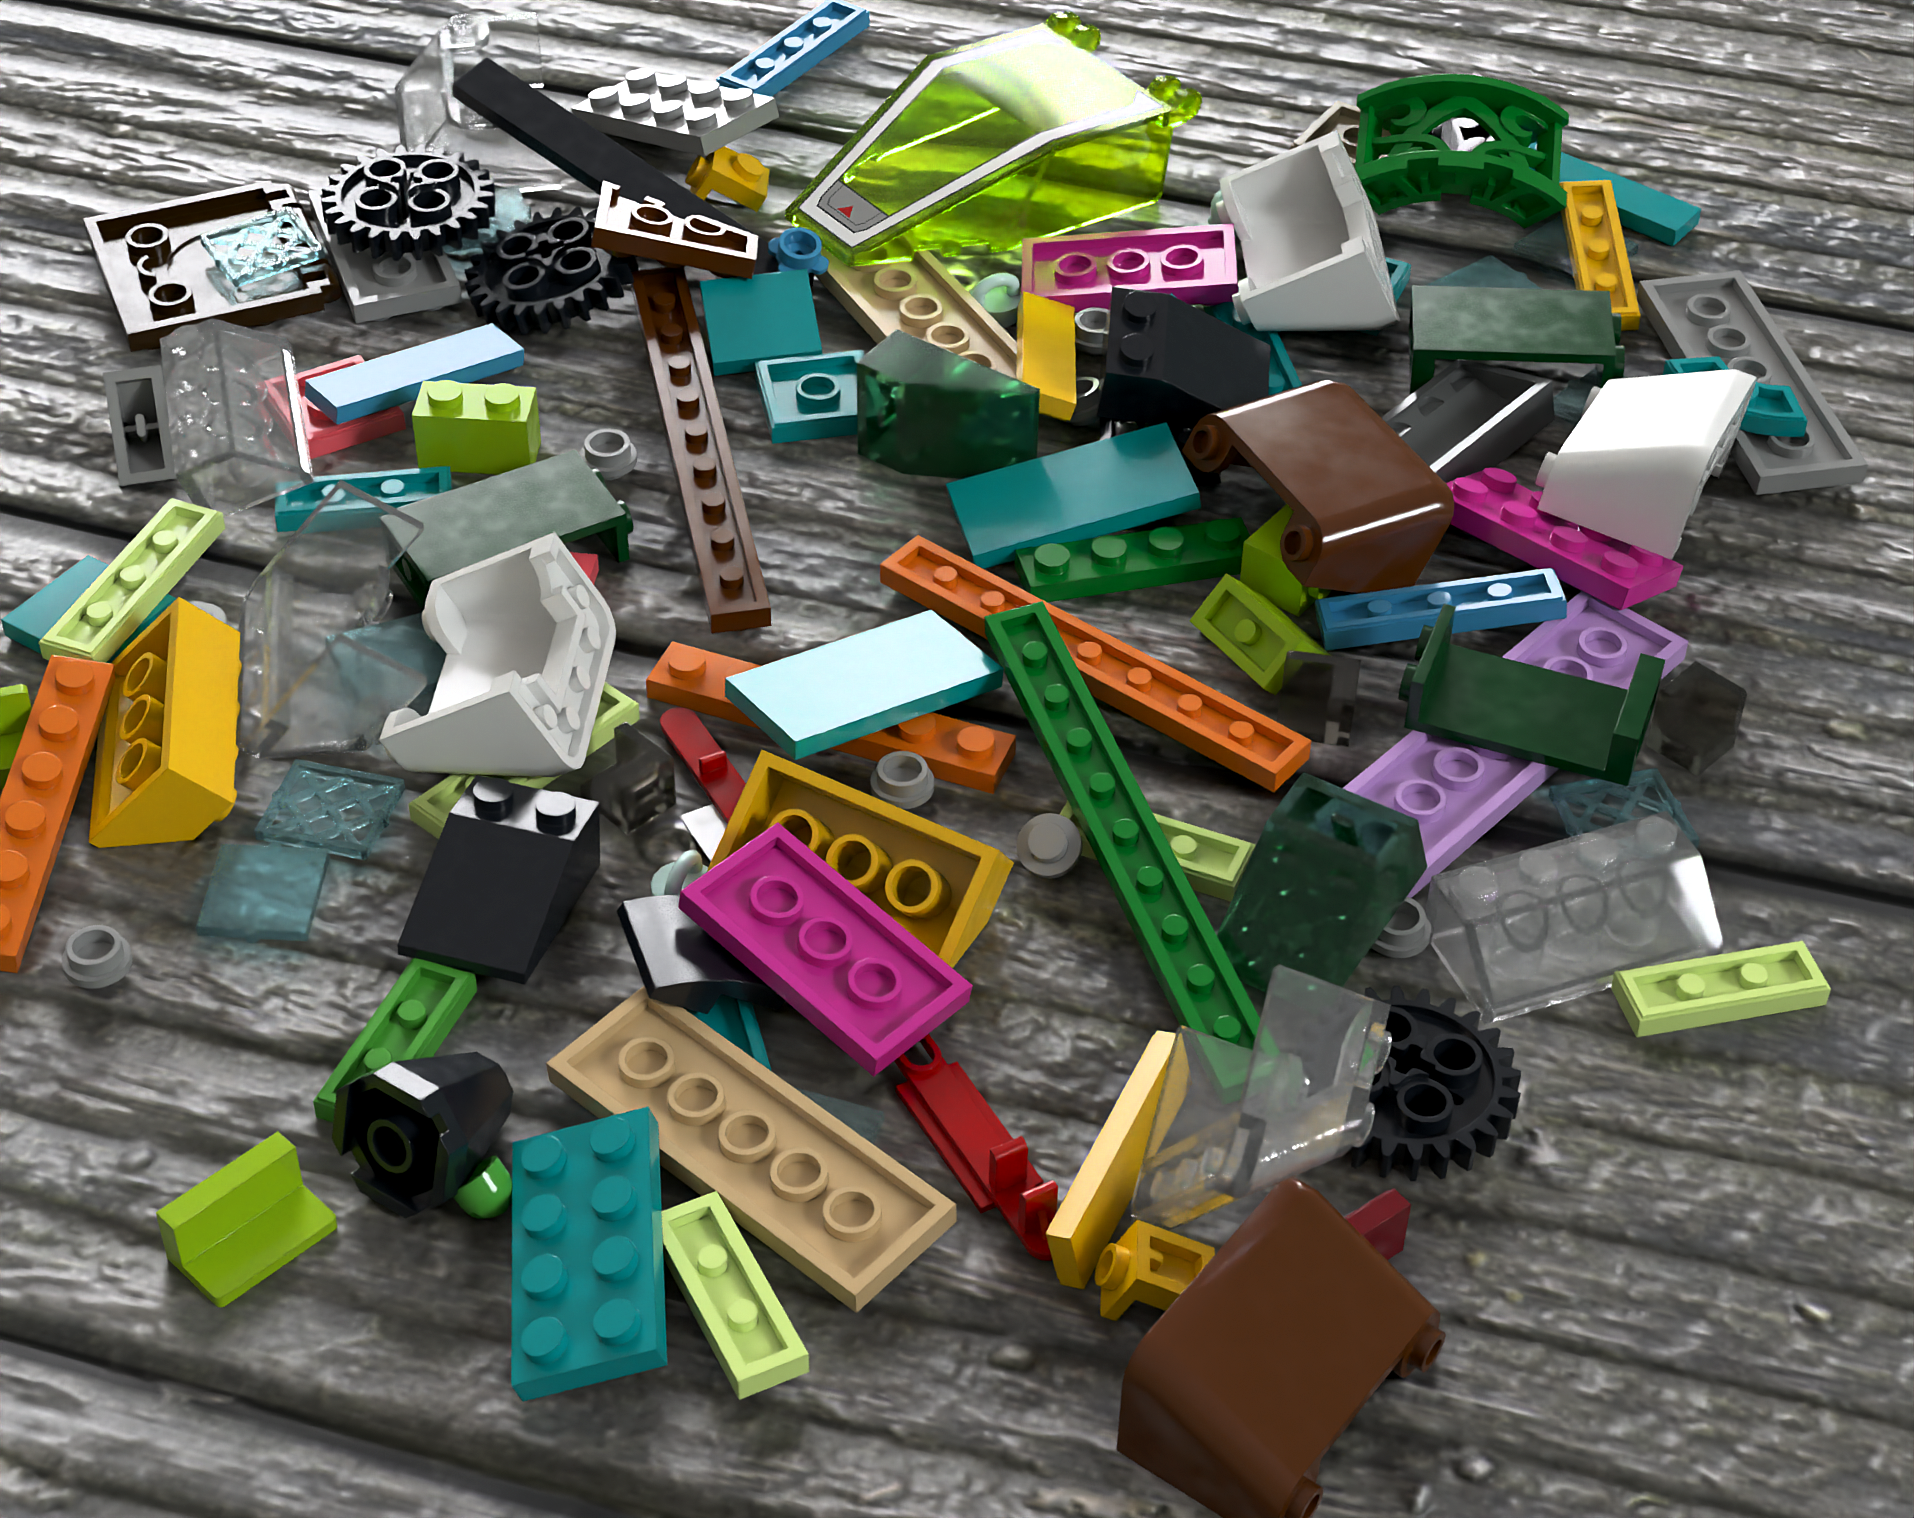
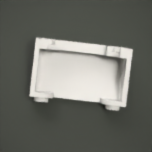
M1337 130L1219 179L1223 201L1216 203L1217 212L1222 224L1234 223V230L1241 241L1247 278L1238 281L1239 292L1232 295L1236 312L1243 325L1252 322L1257 331L1380 330L1400 322L1377 222L1366 192Z
M1737 369L1609 379L1602 389L1594 386L1585 403L1581 420L1560 449L1558 455L1548 452L1542 462L1535 484L1543 487L1544 490L1537 509L1672 560L1682 540L1681 535L1688 516L1694 513L1704 484L1710 475L1719 478L1726 466L1757 377Z
M555 532L433 580L426 597L425 609L422 612V623L428 637L433 642L439 643L446 652V659L427 715L421 717L415 710L408 707L396 710L388 715L379 739L388 757L393 762L401 765L405 770L422 773L556 777L581 768L586 758L616 639V628L611 610L606 601Z

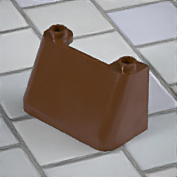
M1318 380L1208 414L1195 425L1182 449L1183 454L1202 472L1220 473L1227 469L1230 464L1254 468L1294 511L1281 536L1280 550L1282 560L1287 569L1305 587L1355 593L1412 587L1441 541L1454 515L1455 503L1452 491L1448 485L1350 386L1342 382Z
M1288 1175L1270 1191L1151 1327L1136 1347L1125 1369L1122 1381L1116 1451L1222 1518H1312L1324 1493V1488L1316 1483L1321 1459L1391 1371L1405 1378L1415 1368L1423 1373L1430 1368L1441 1351L1446 1337V1333L1438 1329L1440 1312L1320 1192L1299 1179Z

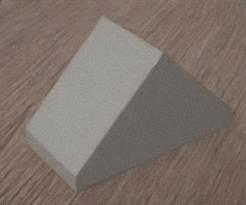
M156 365L102 372L120 487L179 480L175 430L162 366Z

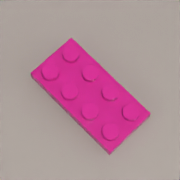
M1234 223L1023 238L1021 296L1023 291L1074 306L1075 313L1091 307L1108 309L1112 287L1166 294L1172 293L1176 298L1189 305L1215 306L1223 302H1233L1232 295L1238 293Z
M1490 467L1446 483L1452 491L1455 503L1451 525L1538 569L1554 568L1558 579L1619 610L1626 609L1677 586L1684 567L1683 565L1656 553L1538 510L1543 492H1533L1517 484V478L1510 472Z
M778 822L680 891L678 906L680 910L873 1077L969 1002L972 984Z

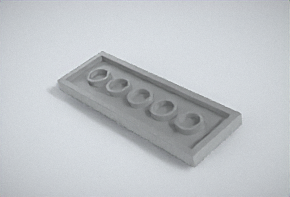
M1740 270L1639 281L1637 301L1673 359L1719 356L1729 369H1737L1756 376V382L1791 387L1808 420L1804 437L1770 436L1739 429L1730 452L1756 495L1779 494L1787 491L1821 487L1830 488L1838 485L1864 482L1868 467L1867 462Z

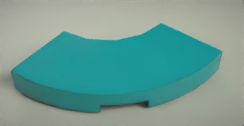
M1719 356L1665 360L1662 375L1728 370L1729 368ZM1756 382L1739 429L1770 436L1804 437L1808 420L1791 387Z

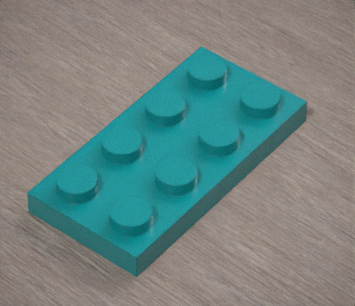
M649 1106L512 1142V1388L524 1402L667 1366L659 1126Z

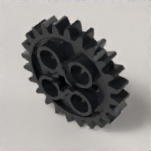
M419 144L414 152H407L403 145H397L393 154H388L379 148L376 149V158L370 159L366 156L358 155L356 156L358 166L340 165L341 175H329V186L322 187L323 199H321L324 223H327L328 234H336L339 245L351 243L353 253H359L370 248L373 259H377L385 252H392L393 261H399L404 253H412V256L417 261L422 259L423 251L428 250L439 257L443 256V246L449 245L460 250L463 248L462 238L470 240L479 239L478 229H489V218L496 216L494 181L490 180L489 170L480 169L477 159L465 162L464 152L461 151L449 157L446 156V150L443 146L429 153L426 152L424 144Z
M581 206L575 207L569 215H563L561 208L557 207L552 212L551 217L543 218L541 213L535 212L533 222L525 224L523 221L516 219L514 220L515 230L508 232L498 229L495 231L498 241L482 242L480 245L483 254L471 255L470 261L473 267L465 269L464 273L467 282L464 284L478 317L484 316L487 324L500 323L503 332L511 330L518 324L522 335H526L534 326L540 325L542 333L547 334L552 324L560 322L565 330L569 329L571 319L577 316L584 321H590L591 315L589 311L593 308L607 311L610 309L607 302L608 297L623 298L622 286L633 284L632 272L639 270L636 259L638 256L616 257L606 253L601 248L591 247L598 208L584 216Z
M1394 985L1390 999L1381 1000L1378 994L1369 987L1365 988L1363 1004L1358 1005L1346 995L1339 996L1337 1013L1321 1007L1318 1009L1316 1025H1303L1300 1043H1295L1293 1047L1289 1092L1296 1094L1295 1114L1309 1115L1308 1135L1314 1136L1329 1132L1326 1152L1333 1154L1348 1147L1353 1150L1351 1167L1357 1169L1370 1158L1378 1161L1380 1177L1386 1178L1391 1172L1393 1165H1401L1404 1167L1409 1180L1416 1181L1420 1166L1428 1165L1439 1179L1446 1178L1450 1160L1454 1161L1464 1170L1469 1171L1473 1167L1475 1152L1490 1158L1494 1155L1497 1139L1507 1140L1512 1119L1516 1118L1521 1095L1518 1092L1521 1070L1511 1068L1515 1052L1513 1048L1498 1047L1501 1033L1498 1028L1478 1031L1481 1015L1479 1011L1469 1012L1462 1017L1454 1014L1456 999L1453 997L1448 998L1438 1007L1430 1004L1428 989L1423 988L1418 993L1415 1001L1406 1000L1400 986Z

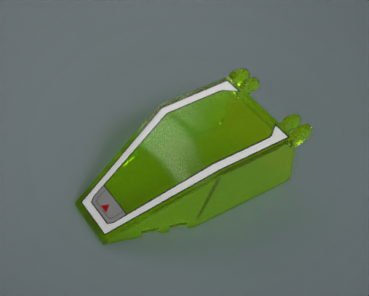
M1065 10L1064 13L1061 11L1054 12L1043 24L927 55L787 207L785 219L795 227L806 228L816 233L821 240L822 247L849 267L911 261L914 259V251L940 249L943 257L961 255L962 246L986 244V248L990 253L1008 251L1022 246L1023 238L1051 237L1157 202L1163 193L1173 129L1186 123L1188 119L1195 118V115L1201 109L1203 97L1200 92L1192 87L1190 89L1186 88V90L1181 89V80L1171 74L1169 76L1166 74L1165 77L1159 76L1154 78L1146 89L1090 54L1100 44L1102 39L1100 37L1102 34L1099 32L1100 29L1092 24L1081 25V17L1071 11L1067 12Z

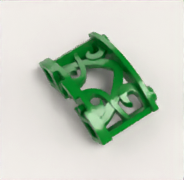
M1449 73L1427 74L1388 81L1357 95L1356 105L1361 109L1355 171L1366 192L1372 210L1378 215L1409 204L1441 201V193L1469 196V204L1481 206L1505 215L1524 229L1566 208L1567 192L1559 186L1562 128L1569 123V113L1547 97L1525 87L1499 79ZM1451 118H1467L1474 120L1493 137L1494 141L1481 143L1471 152L1451 150L1443 140L1428 133ZM1382 128L1387 131L1389 130L1391 135L1381 137ZM1536 142V150L1529 148L1530 143ZM1389 154L1388 157L1379 159L1380 155Z

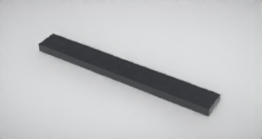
M488 57L484 58L452 83L453 98L597 194H601L604 180L621 186L620 197L639 204H643V200L648 196L665 202V209L678 218L685 220L686 217L691 215H701L754 234ZM758 237L757 257L753 275L778 272L779 264L776 257L768 253L769 243ZM814 273L808 274L810 287L813 286Z

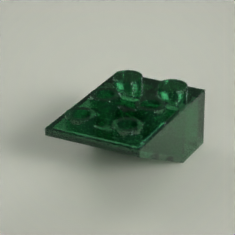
M896 329L857 362L858 454L902 474L964 479L1036 459L1040 389Z
M1303 772L1267 820L1217 933V937L1240 981L1316 1016L1319 1008H1328L1428 868L1418 820Z

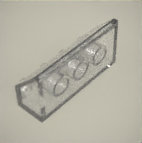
M213 318L195 325L181 326L170 335L160 338L175 476L194 505L223 512V518L314 482L293 348L288 339Z
M1667 811L1431 877L1426 906V917L1431 924L1429 943L1473 1008L1481 1013L1480 1018L1485 1025L1611 988L1614 972L1722 954L1724 947L1701 854Z

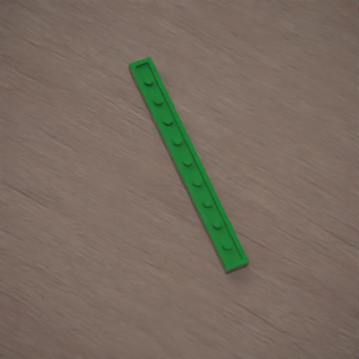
M1043 601L984 616L985 635L1001 667L1004 668V673L1219 1105L1223 1106L1285 1087L1287 1070Z

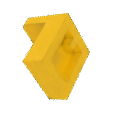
M1137 1219L1116 1244L1110 1243L1104 1248L1097 1262L1095 1282L1101 1287L1100 1315L1116 1321L1135 1300L1166 1311L1214 1257L1215 1248Z

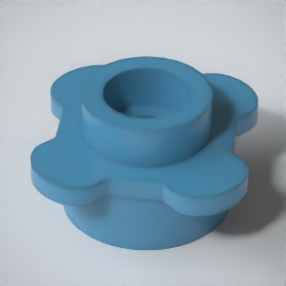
M802 227L787 229L781 234L780 238H773L768 244V253L776 257L779 264L778 272L807 269L808 274L821 275L827 271L829 265L828 259L820 254L822 243L819 236L809 229Z

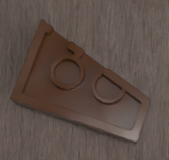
M603 180L591 247L601 248L606 253L616 257L635 255L655 259L660 264L670 268L689 266L709 270L720 278L744 277L752 279L757 257V235L701 215H691L686 217L685 220L678 218L665 209V202L647 196L643 200V204H639L620 197L621 186Z

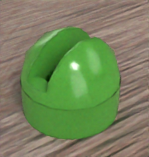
M496 1155L490 1156L480 1161L468 1182L458 1189V1194L453 1196L461 1209L472 1217L481 1219L496 1217L506 1212L512 1203V1178Z

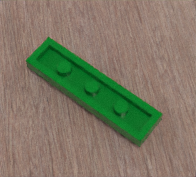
M1239 517L1216 519L1211 522L1176 527H1160L1154 530L1120 535H1104L1098 538L1057 544L1049 543L1036 547L1016 549L1015 569L1023 589L1046 602L1223 577L1226 573L1230 576L1241 574L1243 544L1250 537V534L1242 518Z

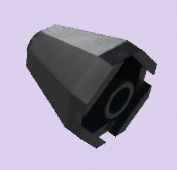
M478 1052L394 1061L364 1074L337 1089L331 1139L340 1156L350 1151L354 1155L360 1168L350 1174L359 1191L406 1219L420 1213L429 1206L431 1209L443 1204L457 1195L458 1189L468 1182L510 1115L513 1089L500 1064Z

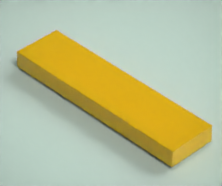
M1611 180L1559 182V186L1567 192L1566 208L1560 211L1576 290L1610 291L1612 313H1621V331L1639 330L1640 311Z
M1023 291L1017 307L1016 405L1020 408L1056 419L1070 421L1077 404L1075 307Z
M1157 1030L1155 1035L1152 1036L1046 1231L1048 1245L1060 1285L1084 1290L1102 1251L1107 1246L1191 1085L1180 1034Z

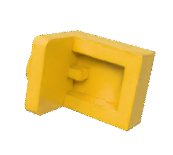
M723 146L708 154L706 158L700 155L697 156L687 174L686 184L691 186L690 192L703 200L713 189L757 212L767 198L770 169L764 167L759 160L749 154H739Z

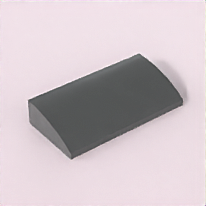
M1456 360L1381 418L1447 483L1456 478L1480 472L1485 468H1495L1555 420L1552 380L1470 360Z

